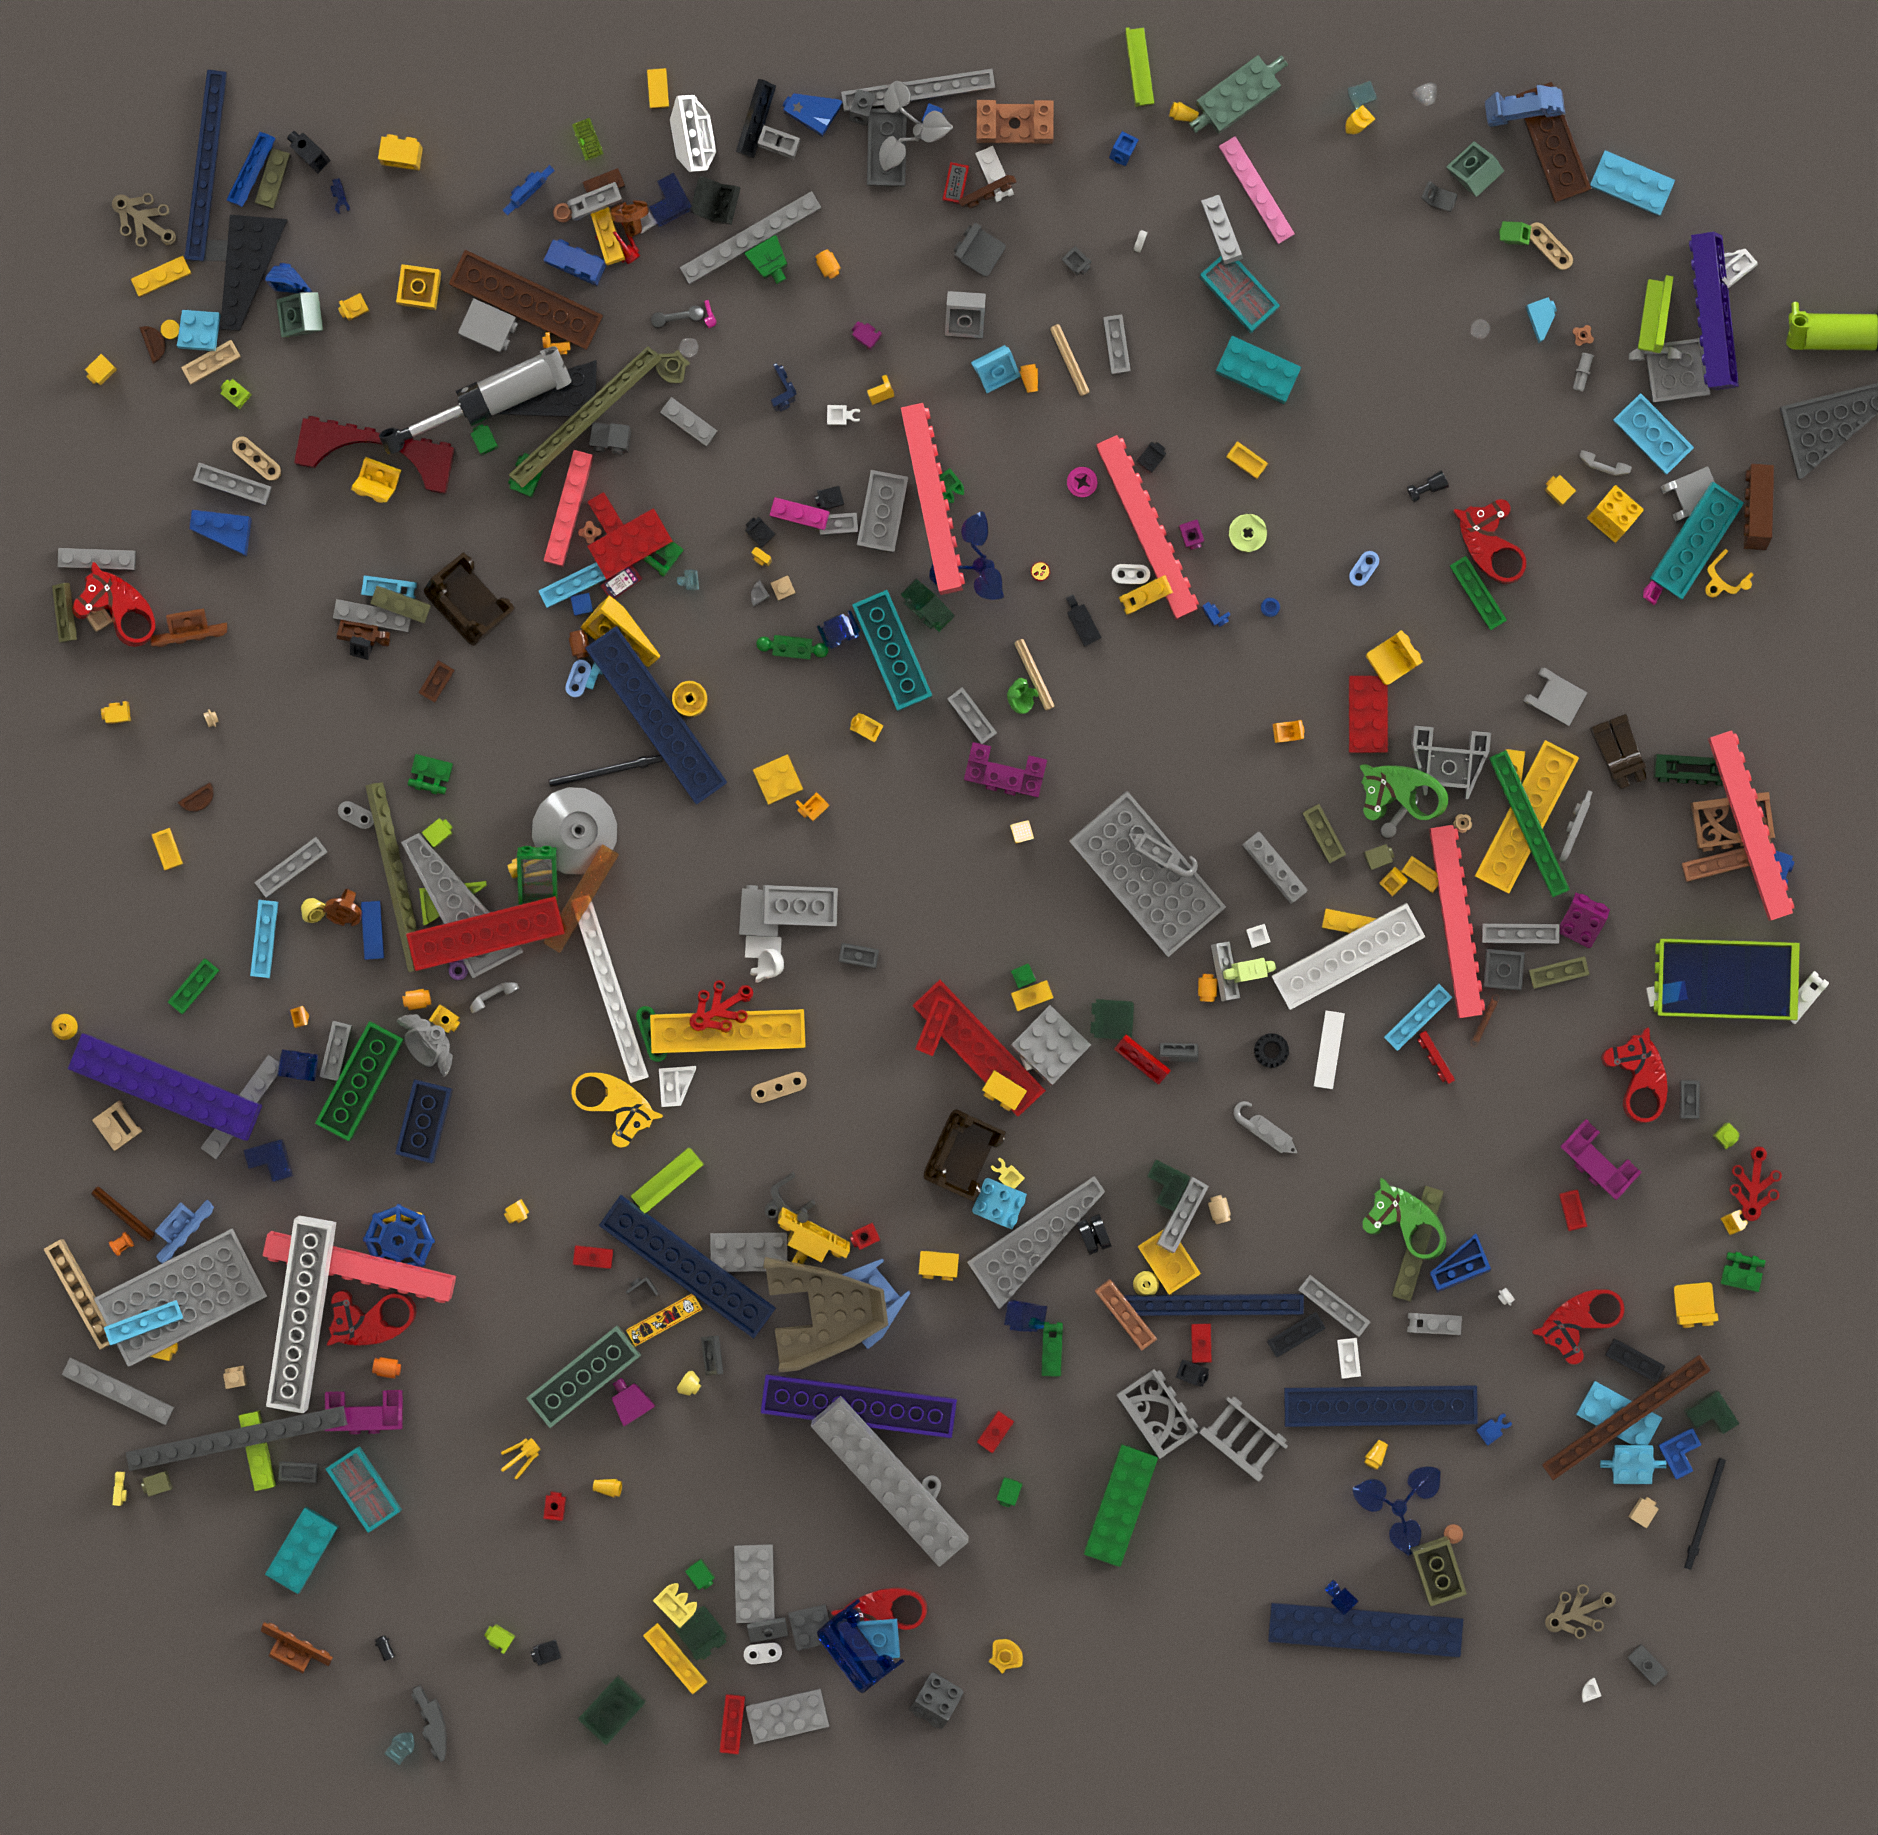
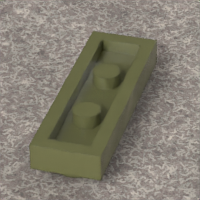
M274 148L271 149L255 204L274 209L290 159V153Z
M70 583L53 585L52 590L59 643L77 640L74 614L72 612Z
M379 585L376 586L370 603L422 623L426 622L431 608V604Z
M1320 804L1302 813L1329 864L1346 855Z
M1585 956L1528 970L1533 989L1590 975Z

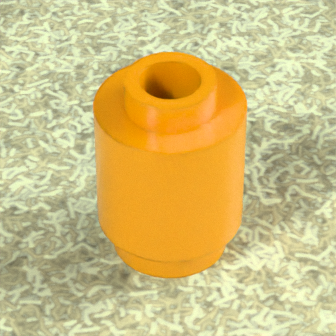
M828 249L815 256L817 259L816 263L825 278L829 277V279H832L840 274L839 270L841 267L833 253H830Z
M1202 974V977L1198 978V996H1200V1001H1215L1218 980L1214 978V974Z
M429 990L406 991V996H402L403 1005L408 1007V1010L427 1008V1005H431Z

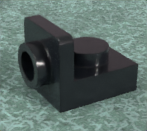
M1151 442L1137 462L1152 473L1167 453L1164 452L1165 448L1160 443L1156 442L1154 444Z
M839 486L817 490L818 495L814 496L817 507L821 506L823 510L844 505Z
M753 517L746 524L748 528L745 531L761 548L776 535L760 517L757 519Z
M352 636L350 640V655L368 660L374 646L371 645V641L365 638Z
M1182 1359L1176 1378L1203 1387L1208 1380L1209 1369Z
M556 1639L533 1646V1651H531L533 1662H537L538 1666L562 1658Z

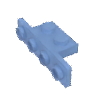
M206 1200L195 1213L180 1202L155 1230L159 1236L168 1242L156 1256L160 1263L163 1264L170 1260L177 1248L183 1246L187 1237L199 1228L204 1218H208L211 1215L214 1206L209 1200Z

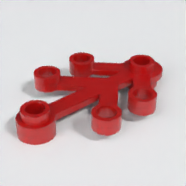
M721 980L716 981L713 986L712 1007L706 1013L705 1005L709 1000L710 994L706 990H701L698 994L697 1013H694L689 1020L691 1028L695 1031L712 1028L721 1030L724 1033L730 1032L732 1023L729 1020H723L722 1022L711 1020L715 1016L736 1020L738 1023L746 1022L748 1017L746 1011L732 1012L727 1011V1009L739 1001L749 1002L753 997V989L750 986L743 985L739 988L737 994L720 1004L725 983ZM716 985H721L722 989L716 988ZM743 990L749 991V994H744ZM704 994L707 998L703 999L700 995ZM742 1014L745 1018L740 1019L738 1015ZM701 1019L703 1022L697 1023L696 1020ZM727 1024L729 1028L726 1029L723 1025Z
M1754 1147L1751 1150L1750 1155L1754 1160L1751 1181L1745 1175L1742 1166L1735 1165L1732 1168V1174L1738 1177L1750 1193L1748 1201L1741 1193V1187L1738 1184H1733L1729 1188L1730 1194L1734 1195L1743 1206L1742 1215L1748 1221L1757 1220L1761 1215V1209L1771 1201H1776L1780 1196L1776 1189H1771L1768 1191L1767 1196L1757 1202L1760 1192L1782 1178L1780 1171L1773 1170L1770 1176L1760 1182L1762 1161L1767 1157V1152L1763 1147ZM1759 1150L1763 1153L1761 1158L1756 1156V1152ZM1736 1167L1741 1169V1173L1738 1175L1734 1172ZM1775 1172L1779 1174V1178L1776 1180L1772 1176ZM1734 1186H1737L1739 1189L1736 1194L1732 1192ZM1772 1191H1775L1777 1194L1774 1199L1770 1197ZM1750 1208L1755 1209L1754 1215L1749 1214L1748 1211Z

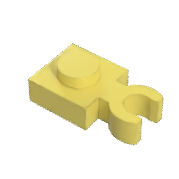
M998 1158L1002 1165L998 1169L992 1165V1170L1002 1174L998 1179L1004 1185L1015 1189L1025 1178L1012 1165L1006 1168L1004 1160Z
M117 1471L115 1473L113 1505L116 1506L123 1505V1501L126 1502L127 1490H124L125 1472Z

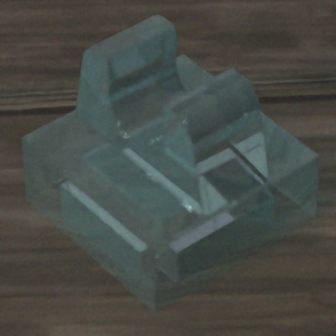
M684 570L685 576L677 577V584L680 586L686 585V590H699L697 570Z

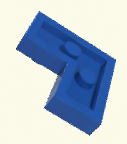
M1693 1428L1658 1445L1676 1480L1693 1471L1685 1453L1701 1446Z

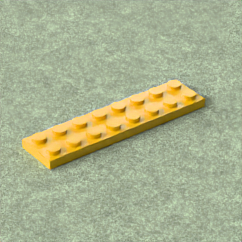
M1544 740L1522 783L1542 829L1579 757ZM1511 807L1475 874V877L1507 894L1510 893L1531 852Z
M804 1009L746 1011L748 1017L744 1023L716 1016L711 1019L717 1022L729 1020L732 1023V1028L728 1033L712 1028H706L703 1031L693 1030L689 1020L694 1013L650 1015L651 1053L805 1048ZM742 1014L738 1015L740 1019L745 1018ZM701 1019L696 1020L697 1023L703 1022ZM727 1024L723 1025L724 1028H729Z

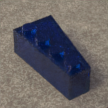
M1011 1299L1008 1301L1004 1325H1009L1010 1330L1037 1332V1329H1044L1048 1306Z

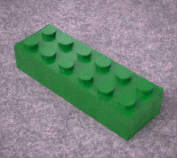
M369 1021L315 1124L347 1141H351L405 1041L404 1038Z
M1121 1444L1084 1549V1555L1121 1567L1158 1456Z

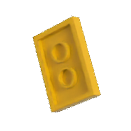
M1161 1230L1137 1247L1170 1295L1201 1273L1181 1242L1173 1254L1156 1245L1163 1232Z

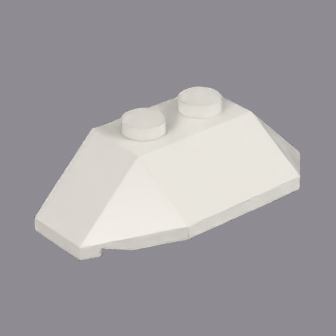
M695 95L677 96L670 117L676 158L689 172L707 171L716 154L710 114L697 101Z

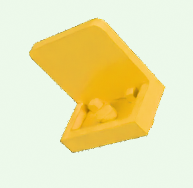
M365 457L359 477L353 483L351 490L360 496H369L376 502H387L396 490L402 470Z
M1402 630L1366 654V658L1385 685L1391 684L1423 662L1420 653L1414 649L1409 637Z
M1710 1282L1674 1286L1677 1324L1683 1325V1328L1695 1327L1694 1323L1710 1326L1714 1325V1321H1718V1313H1715L1713 1287Z

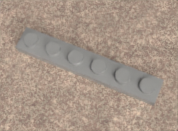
M268 1055L239 1096L258 1103L284 1068V1065ZM214 1129L201 1149L217 1159L233 1136Z
M72 1357L69 1358L62 1373L63 1376L164 1425L167 1424L175 1408Z

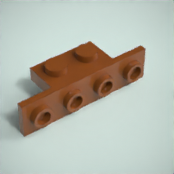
M204 608L166 615L170 633L153 635L151 637V646L164 647L168 643L176 642L181 644L191 639L202 640L208 636L220 637L227 633L228 624L226 622L208 626Z
M263 1623L261 1632L277 1640L269 1657L302 1674L311 1658L327 1666L330 1665L333 1657L327 1651L318 1650L311 1643L296 1639L295 1635L279 1630L272 1623Z

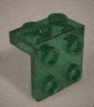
M1096 999V1003H1092L1091 1014H1095V1020L1091 1022L1090 1033L1094 1034L1093 1038L1122 1039L1125 1035L1132 1038L1134 1003L1131 1001Z
M705 1606L696 1610L694 1615L681 1628L678 1626L675 1628L676 1633L691 1650L692 1656L696 1661L700 1658L703 1661L712 1654L710 1652L712 1648L716 1646L718 1649L727 1642L725 1638L728 1634Z

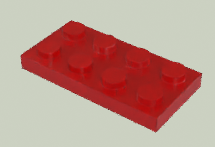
M653 508L587 547L607 580L673 541Z
M1349 676V753H1388V685H1385L1379 676Z

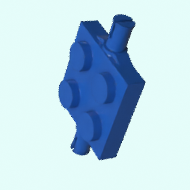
M548 165L542 173L538 171L535 174L533 172L525 178L526 182L521 187L518 185L511 192V201L503 209V212L508 216L515 208H519L545 183L546 178L555 170Z

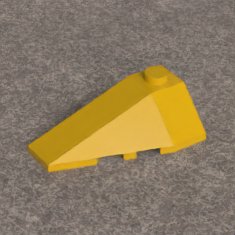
M610 595L598 605L580 627L594 640H597L617 626L645 666L650 667L660 658V654L626 609Z

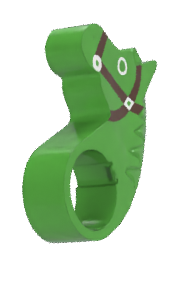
M1367 764L1360 765L1364 773L1361 783L1366 790V801L1363 809L1366 818L1370 820L1383 818L1387 812V805L1391 804L1395 798L1412 816L1420 820L1436 818L1446 810L1448 794L1445 788L1429 774L1403 766L1387 765L1373 768ZM1419 786H1429L1438 795V807L1431 815L1424 814L1416 805V789Z
M1380 1178L1381 1189L1374 1194V1207L1363 1220L1364 1230L1371 1235H1377L1383 1230L1384 1226L1400 1223L1406 1246L1414 1256L1424 1260H1431L1441 1255L1446 1247V1234L1435 1213L1415 1196L1402 1189L1390 1186L1385 1179ZM1422 1224L1435 1227L1440 1236V1243L1437 1249L1426 1255L1419 1254L1412 1244L1413 1234L1418 1229V1226Z

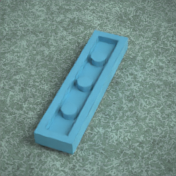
M596 562L538 591L546 607L549 608L606 580Z
M258 901L250 976L270 978L279 902Z
M1438 984L1384 1038L1398 1051L1452 996Z
M175 1300L104 1327L109 1344L112 1346L184 1318L178 1302Z

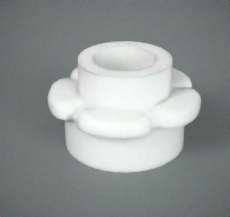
M1504 1288L1502 1291L1499 1290L1500 1295H1498V1298L1504 1305L1508 1303L1511 1306V1303L1515 1300L1507 1288Z

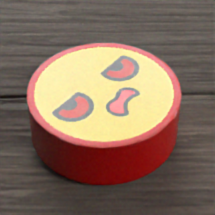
M1037 562L1031 568V575L1037 581H1044L1050 575V568L1044 562Z

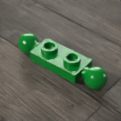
M774 635V641L762 636L756 642L757 648L762 652L773 649L772 655L811 659V653H814L818 658H824L829 652L826 644L817 643L815 646H812L813 639Z

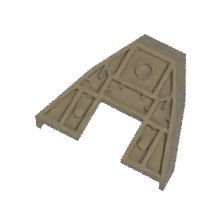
M765 1257L763 1266L764 1269L766 1268L769 1294L778 1295L808 1291L812 1325L775 1328L779 1372L803 1369L854 1347L888 1326L884 1289L824 1268Z

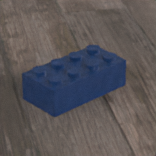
M414 1079L395 1154L428 1163L435 1162L453 1092L452 1088Z

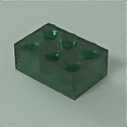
M618 1674L579 1716L578 1720L607 1745L647 1700Z

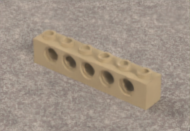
M60 1239L44 1248V1251L100 1350L110 1345L104 1330L107 1324L94 1300L96 1296L65 1240Z

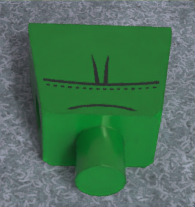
M776 235L744 253L747 260L764 279L772 276L776 284L787 279L782 272V269L787 267V262Z

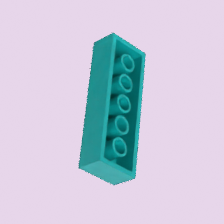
M888 590L852 604L897 712L933 697Z

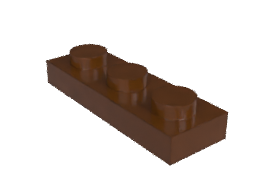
M1006 175L959 199L961 207L974 208L979 205V201L983 199L985 201L990 200L996 196L995 193L999 191L1006 192L1012 189L1011 185L1017 183L1013 175Z

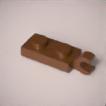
M340 620L337 639L350 641L352 636L371 641L372 646L375 645V642L382 646H389L390 633L378 631V626Z

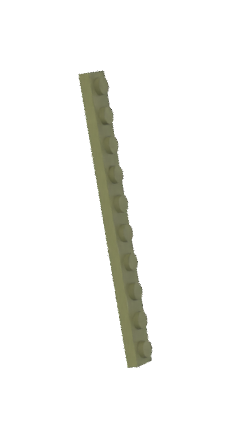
M647 346L509 474L510 478L523 488L661 360L659 354Z
M383 782L365 785L408 972H414L415 968L406 933L417 931L416 920L414 919L412 903L407 889Z

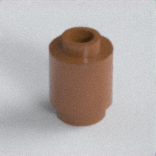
M584 630L569 633L570 638L568 639L572 656H577V659L588 657V652L585 648L590 644Z

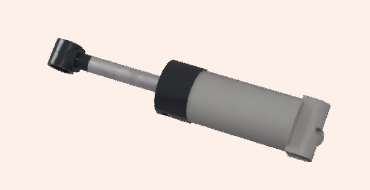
M555 346L540 351V355L457 390L456 394L459 398V404L402 430L394 427L383 430L379 434V438L386 453H397L404 447L406 440L462 415L468 418L470 425L473 426L553 388L558 390L571 383V377L558 348Z

